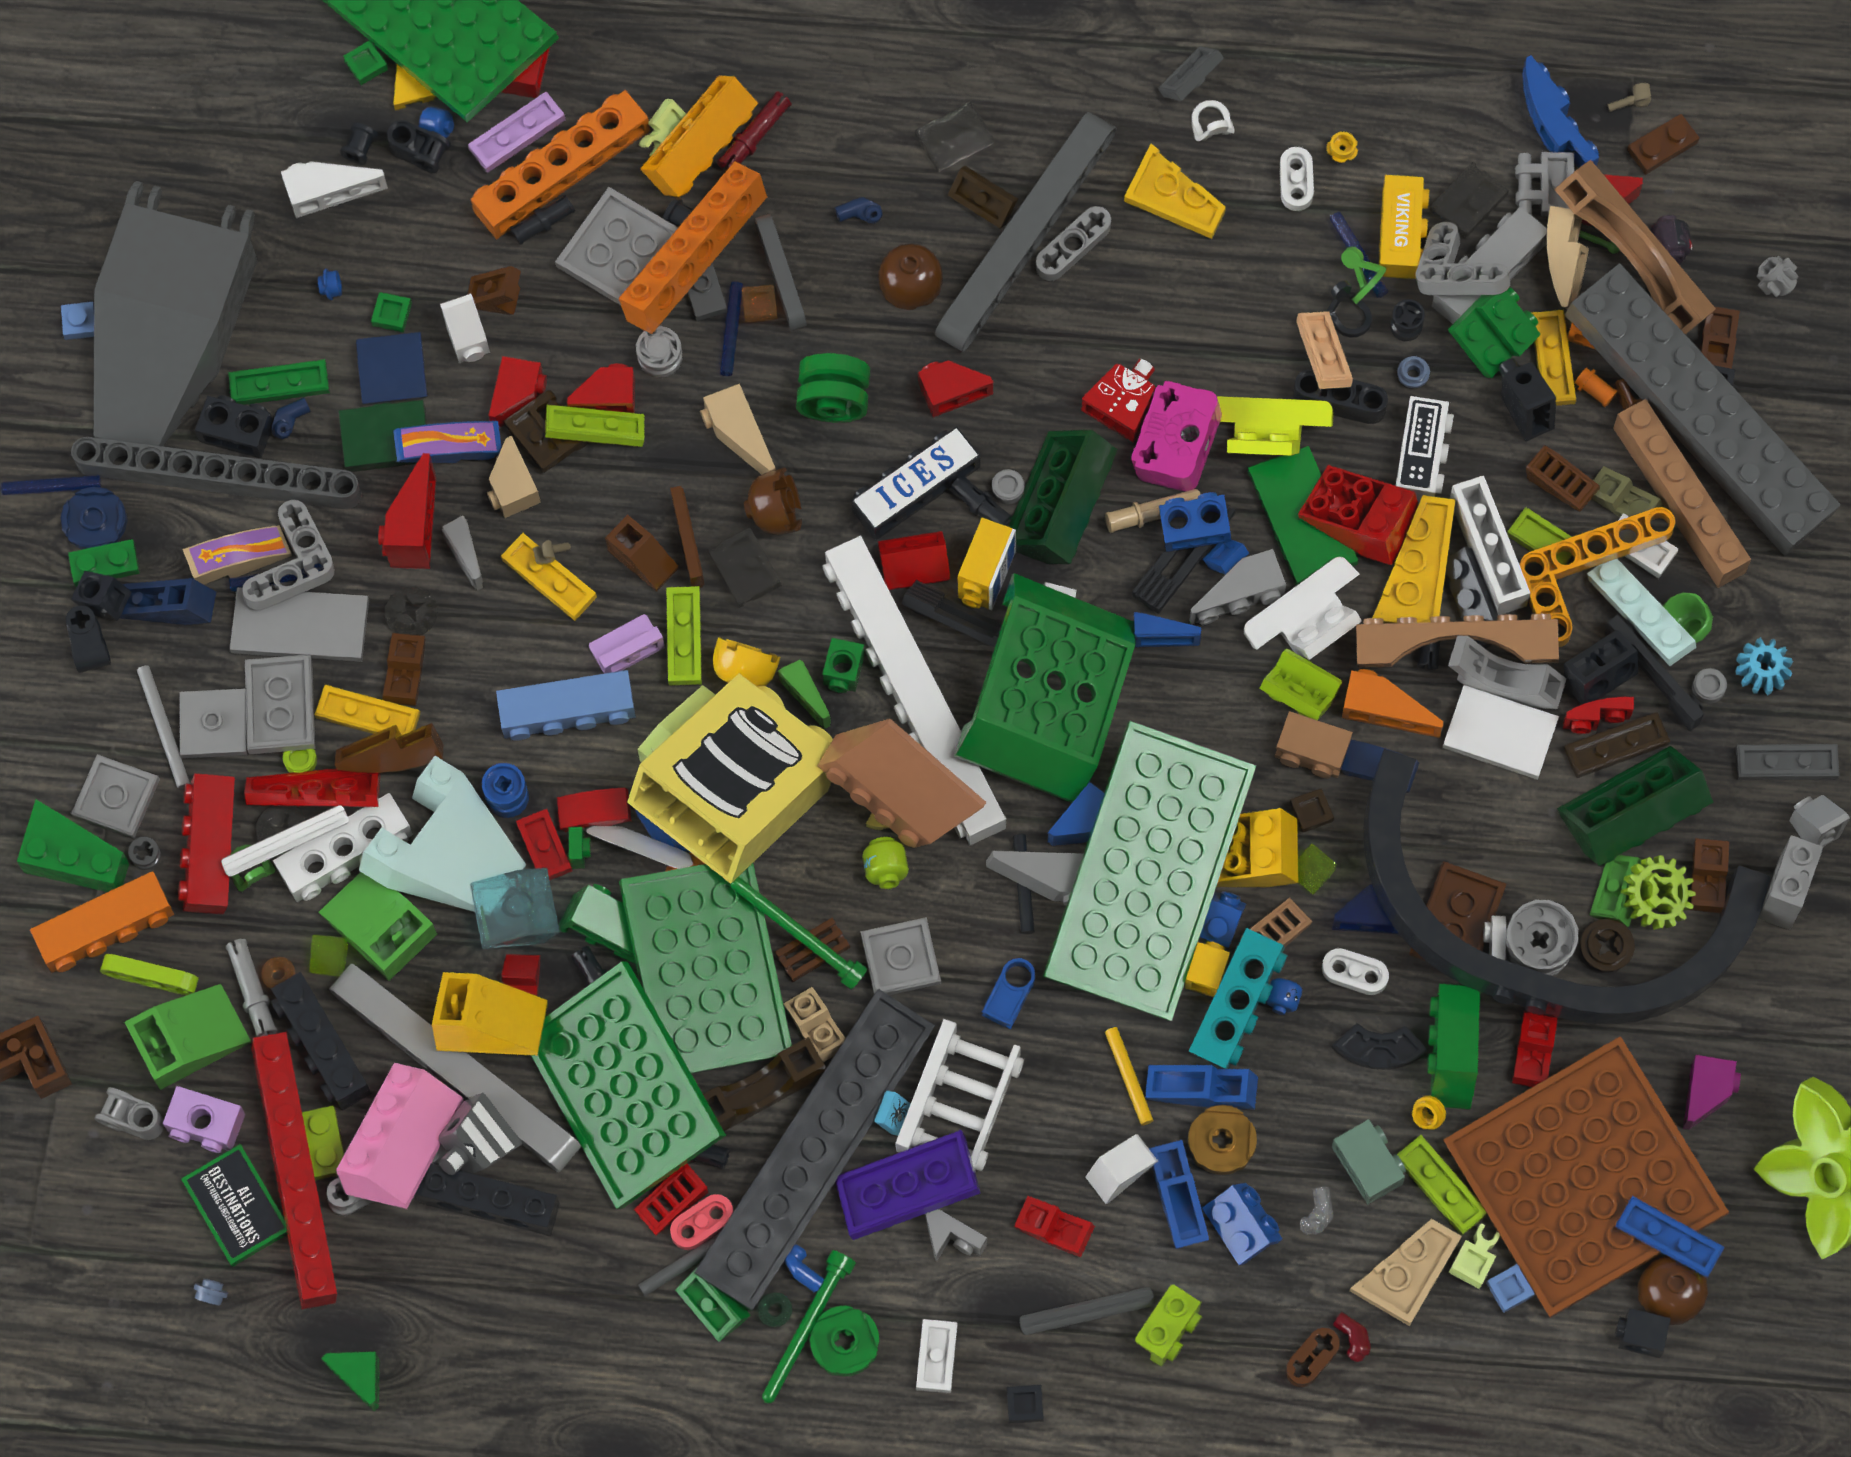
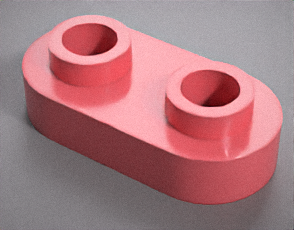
M718 1194L710 1195L676 1217L670 1227V1234L674 1244L681 1249L692 1250L720 1233L734 1211L729 1199ZM715 1209H720L723 1212V1216L720 1219H713L710 1216L711 1212ZM691 1228L695 1233L691 1238H684L682 1236L684 1229Z

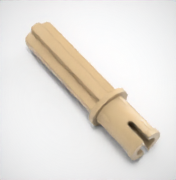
M1193 489L1142 504L1133 502L1131 507L1106 512L1105 520L1110 533H1114L1115 531L1136 525L1141 528L1143 523L1161 519L1159 505H1164L1165 501L1173 498H1184L1185 501L1198 499V496L1201 494L1198 489Z

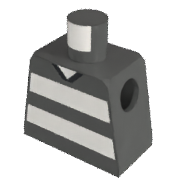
M483 1092L463 1101L439 1135V1142L447 1151L439 1160V1164L443 1171L449 1175H454L459 1169L473 1174L489 1167L519 1147L523 1142Z

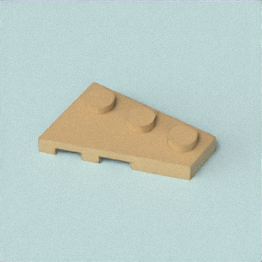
M1431 1219L1388 1258L1379 1263L1367 1276L1352 1286L1350 1292L1410 1326L1462 1236Z

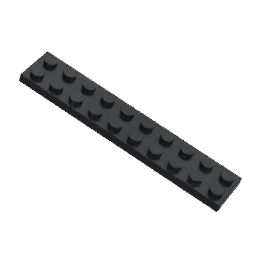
M877 989L693 1274L710 1283L750 1312L753 1310L874 1122L886 1090L893 1092L935 1025L880 989Z

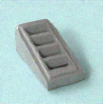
M460 516L442 526L444 540L474 589L478 591L483 588V580L465 516Z

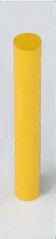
M1110 1028L1105 1031V1035L1141 1126L1147 1125L1154 1121L1118 1028Z

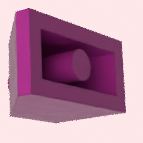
M1695 1055L1690 1069L1683 1129L1690 1130L1728 1103L1732 1093H1738L1741 1073L1735 1072L1737 1061Z

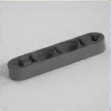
M770 213L756 217L757 232L789 328L793 331L806 327L804 311L773 218Z

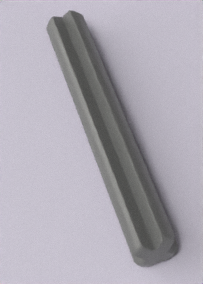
M1145 1287L1022 1315L1019 1322L1022 1333L1029 1335L1151 1307L1154 1305L1155 1300L1151 1287Z

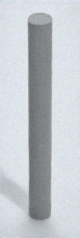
M142 666L137 669V673L177 788L181 790L185 788L186 783L190 784L150 667Z

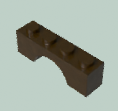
M807 1037L779 1052L768 1065L753 1075L731 1085L717 1086L703 1095L723 1131H726L819 1080L826 1070L825 1064L810 1038Z

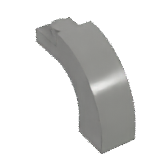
M1457 636L1448 665L1459 674L1457 680L1462 684L1532 708L1558 709L1566 678L1548 664H1522L1503 659L1486 650L1469 636Z

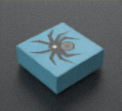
M886 1090L874 1122L890 1134L898 1136L911 1103L896 1092Z

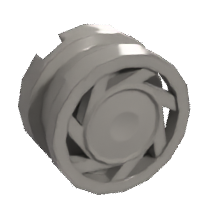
M658 326L654 334L650 336L649 334L651 333L644 331L636 343V353L641 369L648 375L656 378L674 374L683 360L681 341L677 334L670 328Z

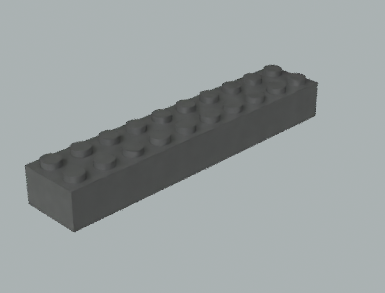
M1620 263L1570 304L1565 314L1570 322L1582 332L1581 334L1621 378L1627 382L1631 389L1640 398L1648 401L1662 423L1784 556L1837 511L1841 504Z

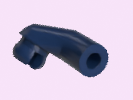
M863 197L834 207L839 222L857 217L868 223H876L880 221L883 214L880 205Z

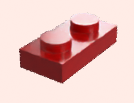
M547 809L516 821L541 884L572 872V867Z

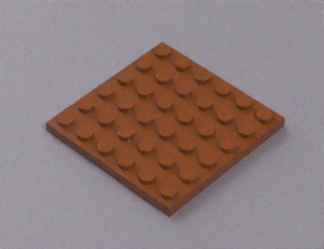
M1621 1036L1443 1139V1142L1549 1318L1554 1317L1661 1254V1252L1615 1227L1632 1196L1697 1232L1729 1214L1728 1209Z

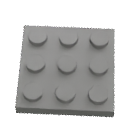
M608 187L557 258L555 264L560 270L621 305L619 297L678 227Z

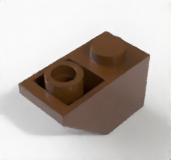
M628 514L605 537L608 552L656 592L679 569V566L654 536Z

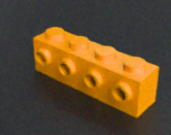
M719 75L640 168L641 171L663 195L674 197L685 195L693 187V181L700 172L707 170L711 166L712 158L715 154L731 142L732 134L736 129L751 118L752 110L757 106L758 102L734 76Z

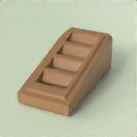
M1288 898L1250 930L1274 940L1265 931V929L1270 927L1280 938L1276 942L1286 947L1312 924V920ZM1287 910L1300 922L1297 926L1284 915ZM1277 919L1290 930L1287 934L1275 923Z

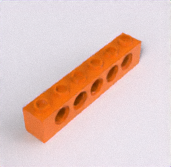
M626 90L618 95H611L603 102L599 109L593 113L588 112L581 116L576 125L567 131L563 130L557 133L551 142L542 149L538 148L530 152L525 161L516 167L506 169L494 183L480 187L471 198L474 213L497 240L511 230V226H515L534 214L533 210L538 207L541 209L650 131L648 116ZM608 123L617 124L614 129L603 128ZM582 141L592 142L590 146L585 148L577 146ZM557 159L566 160V162L560 166H555L552 164V162ZM531 177L540 178V181L535 184L526 182ZM506 195H512L515 197L510 202L500 201V199Z
M734 161L619 297L627 322L653 334L767 198L760 173Z

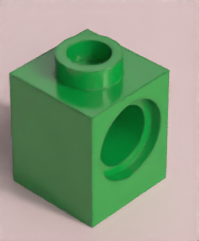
M831 638L822 674L823 685L838 693H847L848 690L856 692L865 657L864 644ZM839 663H847L852 667L846 673H839L834 669Z

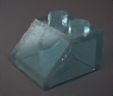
M547 868L515 870L470 884L482 949L543 944L560 933Z

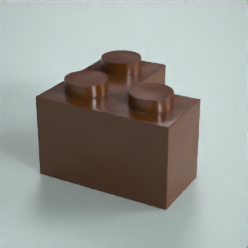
M37 1015L0 1033V1083L26 1071L34 1090L43 1099L72 1085V1082L45 1024Z

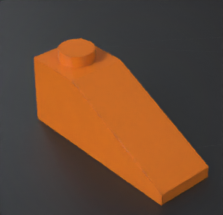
M1360 669L1358 672L1351 670L1342 718L1440 738L1444 721L1385 677L1378 676L1376 672L1368 669Z

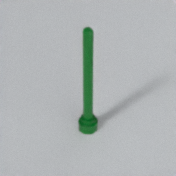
M737 877L730 883L733 890L838 971L837 975L842 978L840 982L850 990L864 976L867 971L864 965L857 960L855 962L850 959L846 961L740 877Z
M835 1250L831 1251L826 1260L828 1264L826 1271L828 1273L762 1394L764 1402L772 1403L775 1401L840 1279L844 1280L846 1275L851 1274L856 1262L848 1256Z

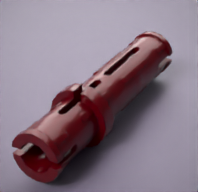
M778 91L773 94V97L742 134L738 133L733 138L731 147L717 160V164L721 169L730 160L732 161L727 166L728 168L734 161L741 164L748 155L752 156L757 150L756 145L791 106L792 103L788 97H785L780 105L777 106L784 94Z

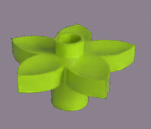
M1811 1077L1800 1083L1794 1099L1793 1120L1799 1138L1787 1141L1765 1154L1754 1170L1768 1185L1779 1192L1789 1196L1808 1197L1805 1215L1806 1226L1811 1242L1823 1260L1851 1244V1108L1843 1096L1832 1086L1815 1077Z

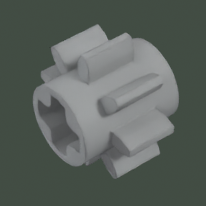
M1780 256L1770 257L1759 267L1757 278L1761 282L1758 286L1766 295H1769L1771 292L1776 297L1787 295L1796 286L1798 275L1794 271L1797 267L1789 258L1782 260Z

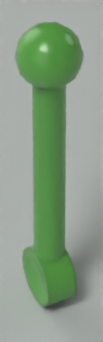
M1580 230L1579 237L1606 247L1613 254L1620 251L1613 242H1608Z

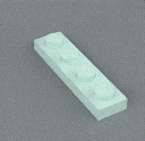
M1618 559L1600 564L1587 573L1588 580L1636 628L1638 633L1669 666L1696 648V641Z

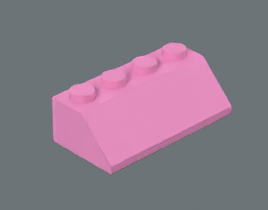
M394 1063L336 1169L346 1195L407 1209L441 1146L439 1135L463 1103V1097L424 1069Z

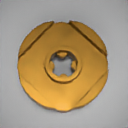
M1217 1105L1206 1109L1204 1113L1200 1114L1192 1122L1189 1129L1188 1148L1195 1164L1213 1174L1228 1175L1244 1169L1253 1157L1256 1149L1257 1135L1254 1125L1243 1115V1112L1232 1106ZM1219 1132H1226V1138L1232 1139V1143L1226 1144L1225 1148H1219L1217 1143H1213L1212 1138L1218 1137Z

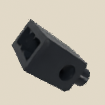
M1514 358L1501 363L1498 368L1502 374L1501 396L1524 440L1527 442L1555 429L1556 396L1534 364L1526 363L1519 366Z

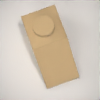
M507 437L489 477L491 491L487 492L494 510L500 508L504 518L541 503L538 490L513 437Z

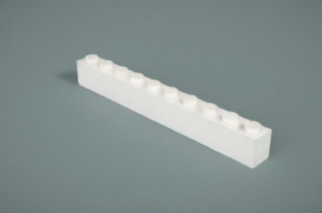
M856 537L826 551V564L822 565L826 577L830 583L836 582L840 590L837 593V597L844 611L850 609L854 620L851 621L854 632L858 639L864 637L869 647L865 651L873 667L879 666L883 674L880 677V682L887 695L893 694L897 702L894 709L902 724L907 722L912 731L909 735L986 801L982 809L954 827L960 838L966 837L969 845H972L1005 830L1006 818L980 767L954 756L961 736V730L862 537Z

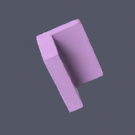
M645 614L589 643V649L604 674L622 671L665 648L663 636L657 626L653 627Z

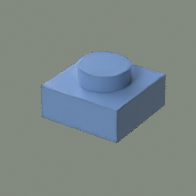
M93 302L61 305L62 329L65 340L94 337Z
M1518 1265L1507 1269L1486 1282L1503 1313L1535 1295Z

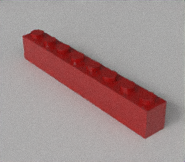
M282 1032L252 1038V1054L287 1228L301 1309L336 1303L337 1289L287 1033Z

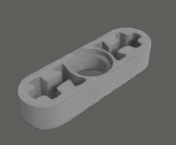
M1094 206L1080 215L1037 255V274L1047 281L1057 280L1108 235L1111 229V216L1109 212L1103 207ZM1093 218L1095 221H1097L1101 218L1102 227L1095 225L1093 228H1091L1089 230L1088 238L1085 232L1091 226V219ZM1069 237H1078L1083 242V245L1080 249L1073 251L1067 249L1064 242ZM1058 248L1062 255L1056 261V269L1051 266L1045 269V260L1049 262L1054 261L1058 257Z

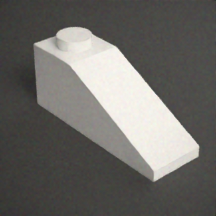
M309 162L306 164L296 163L288 167L287 170L281 171L296 218L388 189L383 170Z

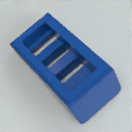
M1134 612L1133 622L1136 647L1200 645L1201 627Z

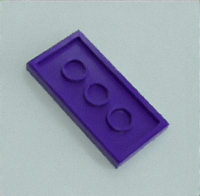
M962 1130L840 1174L836 1179L849 1236L853 1240L981 1193L966 1137Z

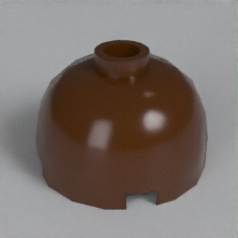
M914 243L902 244L890 250L883 258L878 273L879 285L885 299L895 307L905 310H916V307L931 304L940 294L943 284L941 264L935 254L925 246Z
M786 468L772 470L758 476L749 489L748 499L744 501L747 517L753 519L755 524L764 532L773 535L797 532L801 529L802 519L796 520L795 508L801 509L798 490L791 475L784 476Z
M1666 1255L1652 1261L1641 1274L1637 1286L1638 1300L1641 1306L1648 1313L1671 1318L1669 1325H1682L1695 1318L1703 1309L1708 1296L1706 1277Z

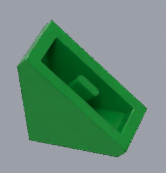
M376 1352L326 1353L322 1357L326 1366L373 1411L379 1407V1357Z

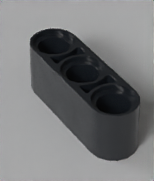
M1304 370L1295 379L1294 400L1327 401L1332 406L1333 416L1366 424L1379 423L1385 416L1388 396L1382 387L1353 380L1351 387L1319 389L1313 370ZM1305 385H1311L1317 391H1315L1314 393H1306L1301 389V387ZM1336 393H1343L1348 397V399L1345 401H1338L1333 397V395ZM1375 401L1380 407L1370 409L1364 403Z

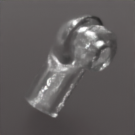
M1320 1187L1312 1190L1315 1208L1308 1217L1305 1216L1300 1220V1228L1304 1234L1317 1235L1323 1232L1332 1221L1333 1208L1329 1187Z

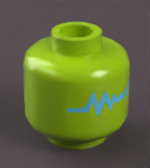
M876 838L863 851L862 859L865 876L870 883L879 885L882 889H892L897 887L899 882L908 875L909 868L905 848L893 838Z

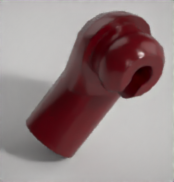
M1341 1312L1332 1326L1349 1337L1351 1346L1347 1350L1348 1357L1355 1362H1361L1364 1360L1365 1355H1369L1371 1350L1367 1329L1344 1312Z

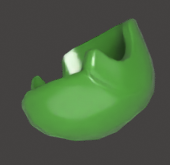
M1682 592L1670 597L1663 605L1696 643L1703 641L1712 630V613L1699 595Z

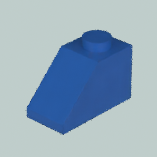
M1089 782L1048 831V843L1056 846L1088 842L1104 792Z

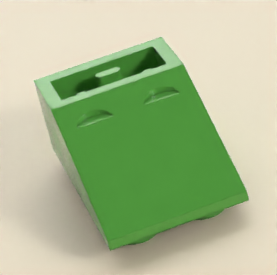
M362 872L319 911V914L388 981L437 935L433 923L398 891L386 888Z
M221 984L154 1006L124 1022L160 1090L251 1043Z

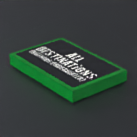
M241 1144L181 1178L232 1267L287 1235L284 1217Z

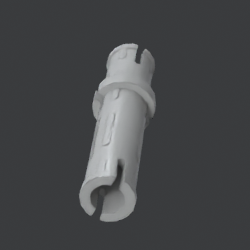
M246 939L234 940L236 946H233V943L230 942L226 945V950L229 953L245 1000L243 1003L244 1011L250 1015L256 1037L268 1035L267 1032H270V1035L276 1034L277 1028L274 1025L268 1008L270 1000L263 993Z

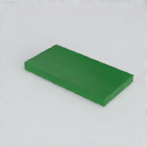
M1309 446L1301 448L1298 454L1292 456L1282 455L1248 467L1250 479L1296 586L1336 557L1345 558L1352 566L1358 565V559L1353 549L1343 545L1298 516V513L1321 477L1320 470Z

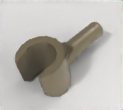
M1648 83L1634 85L1633 96L1607 104L1609 112L1628 105H1635L1637 107L1647 106L1651 101L1650 85Z
M550 540L542 543L541 547L533 548L535 561L541 565L551 563L555 560L554 553L568 551L571 546L569 543L555 545Z

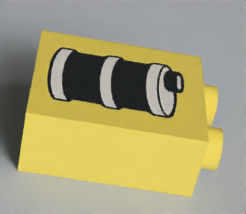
M739 673L640 763L627 803L725 880L732 883L828 792L831 781L826 777V773L818 767V764L833 739L824 729L815 725L807 726L786 710L781 698L772 689L766 686L756 687Z

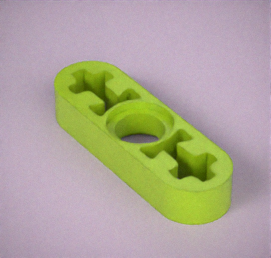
M105 954L100 969L102 974L115 979L181 995L195 993L199 980L197 976L185 971L114 954Z

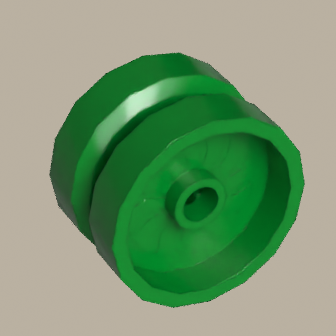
M823 353L805 357L800 361L798 382L802 386L797 391L796 409L800 414L808 418L823 422L841 423L860 420L867 413L868 394L865 390L868 389L870 381L869 365L859 358L845 354Z

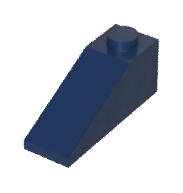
M193 578L123 584L132 593L120 616L121 619L181 625L211 623L216 591Z

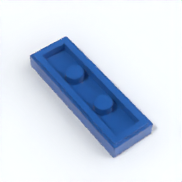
M1633 1196L1615 1226L1706 1278L1709 1277L1724 1250V1246Z

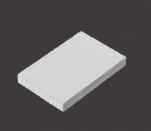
M1464 685L1442 748L1538 780L1559 716Z

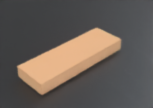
M1298 313L1296 323L1319 389L1351 387L1353 377L1330 313Z

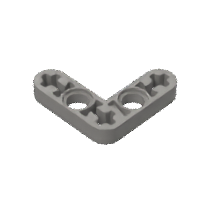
M1441 222L1430 229L1416 271L1417 285L1421 293L1426 295H1497L1505 292L1510 287L1508 269L1503 264L1454 263L1460 246V236L1456 224ZM1445 256L1440 260H1431L1435 257ZM1463 277H1470L1465 281H1456Z
M298 500L286 501L278 510L281 527L297 558L251 577L244 583L242 592L245 603L254 610H262L322 585L334 576L335 569L332 557L308 509ZM295 513L299 518L301 526L296 528L289 514ZM304 536H311L315 539L314 544L307 548H302L297 543ZM320 563L324 570L318 572L314 565ZM301 569L305 570L307 578L303 579ZM287 574H293L297 577V581L291 586L281 585L280 579ZM271 582H274L276 591L274 592L272 590V587L270 586ZM259 589L263 596L257 597L253 591Z

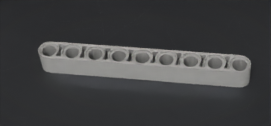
M350 964L329 988V991L340 1002L445 1085L462 1096L464 1100L484 1092L523 1142L521 1145L556 1172L560 1173L581 1148L580 1143L469 1054L466 1052L436 1051L432 1025L354 964Z

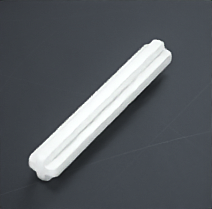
M338 805L221 860L222 866L226 874L232 877L349 822L348 816L344 808Z

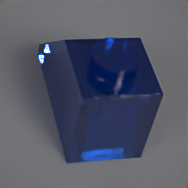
M1369 884L1334 915L1332 930L1399 934L1385 914L1372 884Z

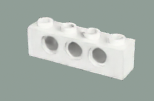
M390 793L379 798V807H364L348 816L349 822L301 844L273 860L296 902L302 899L304 901L311 900L319 895L322 891L321 888L332 882L337 884L347 879L351 874L350 871L360 866L363 852L373 840L366 838V833L370 829H381L382 827L403 841H409V837L413 835L410 825ZM341 846H353V850L349 855H337V850ZM313 862L324 863L322 870L317 873L307 871Z

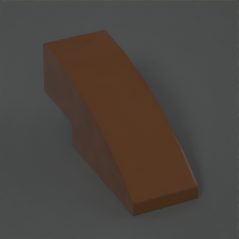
M433 723L401 735L397 725H394L337 749L335 766L337 770L351 772L382 773L402 771L429 764L434 756L443 759L444 744Z

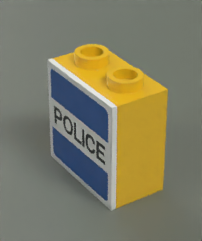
M981 518L958 574V598L962 599V602L967 606L977 609L981 606L990 610L993 609L1016 553L1015 529Z

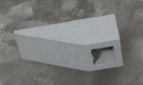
M1271 549L1242 558L1190 609V624L1198 622L1201 625L1209 624L1216 621L1220 615L1230 612L1232 615L1241 614L1249 610L1252 605L1258 603L1269 605L1285 595L1286 582L1274 550Z

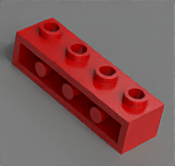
M195 773L190 784H185L184 803L189 804V816H183L182 836H187V848L181 849L180 868H186L185 881L180 880L178 889V901H184L183 911L224 914L228 907L229 876L226 874L221 860L231 855L235 777Z

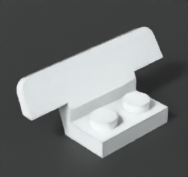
M1334 558L1250 619L1244 627L1246 638L1252 647L1257 650L1281 633L1296 654L1310 660L1354 628L1356 624L1362 622L1357 612L1343 606L1335 594L1336 591L1360 574L1345 558Z

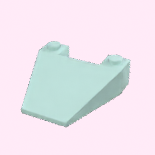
M434 756L417 779L412 797L418 803L434 812L411 844L381 827L364 850L359 871L386 888L491 916L522 873L526 864L464 773Z

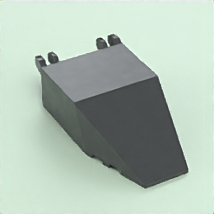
M136 181L127 194L123 211L94 289V438L164 446L181 424V419L191 406L194 407L200 399L199 395L209 382L212 383L218 376L257 263V257L250 240L254 225V212L246 210L240 223L239 232L230 230L236 215L235 206L227 205L222 217L221 227L157 211L162 194V188L158 186H153L148 198L147 208L140 207L138 205L143 194L144 185L142 182Z

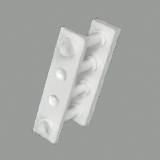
M944 1019L895 1143L896 1151L900 1153L938 1139V1137L924 1133L925 1129L920 1128L924 1115L930 1117L932 1114L980 1132L974 1150L969 1149L975 1172L976 1170L982 1172L989 1152L984 1151L1011 1078L1019 1077L1024 1059L1020 1058V1046L1015 1044L1010 1056L1007 1057L960 1040L961 1036L956 1034L957 1023ZM956 1052L1003 1069L1004 1072L998 1087L995 1088L949 1071V1067L944 1065L948 1053L954 1055ZM944 1083L991 1100L992 1103L986 1119L936 1102L937 1098L932 1096L936 1084L942 1086Z

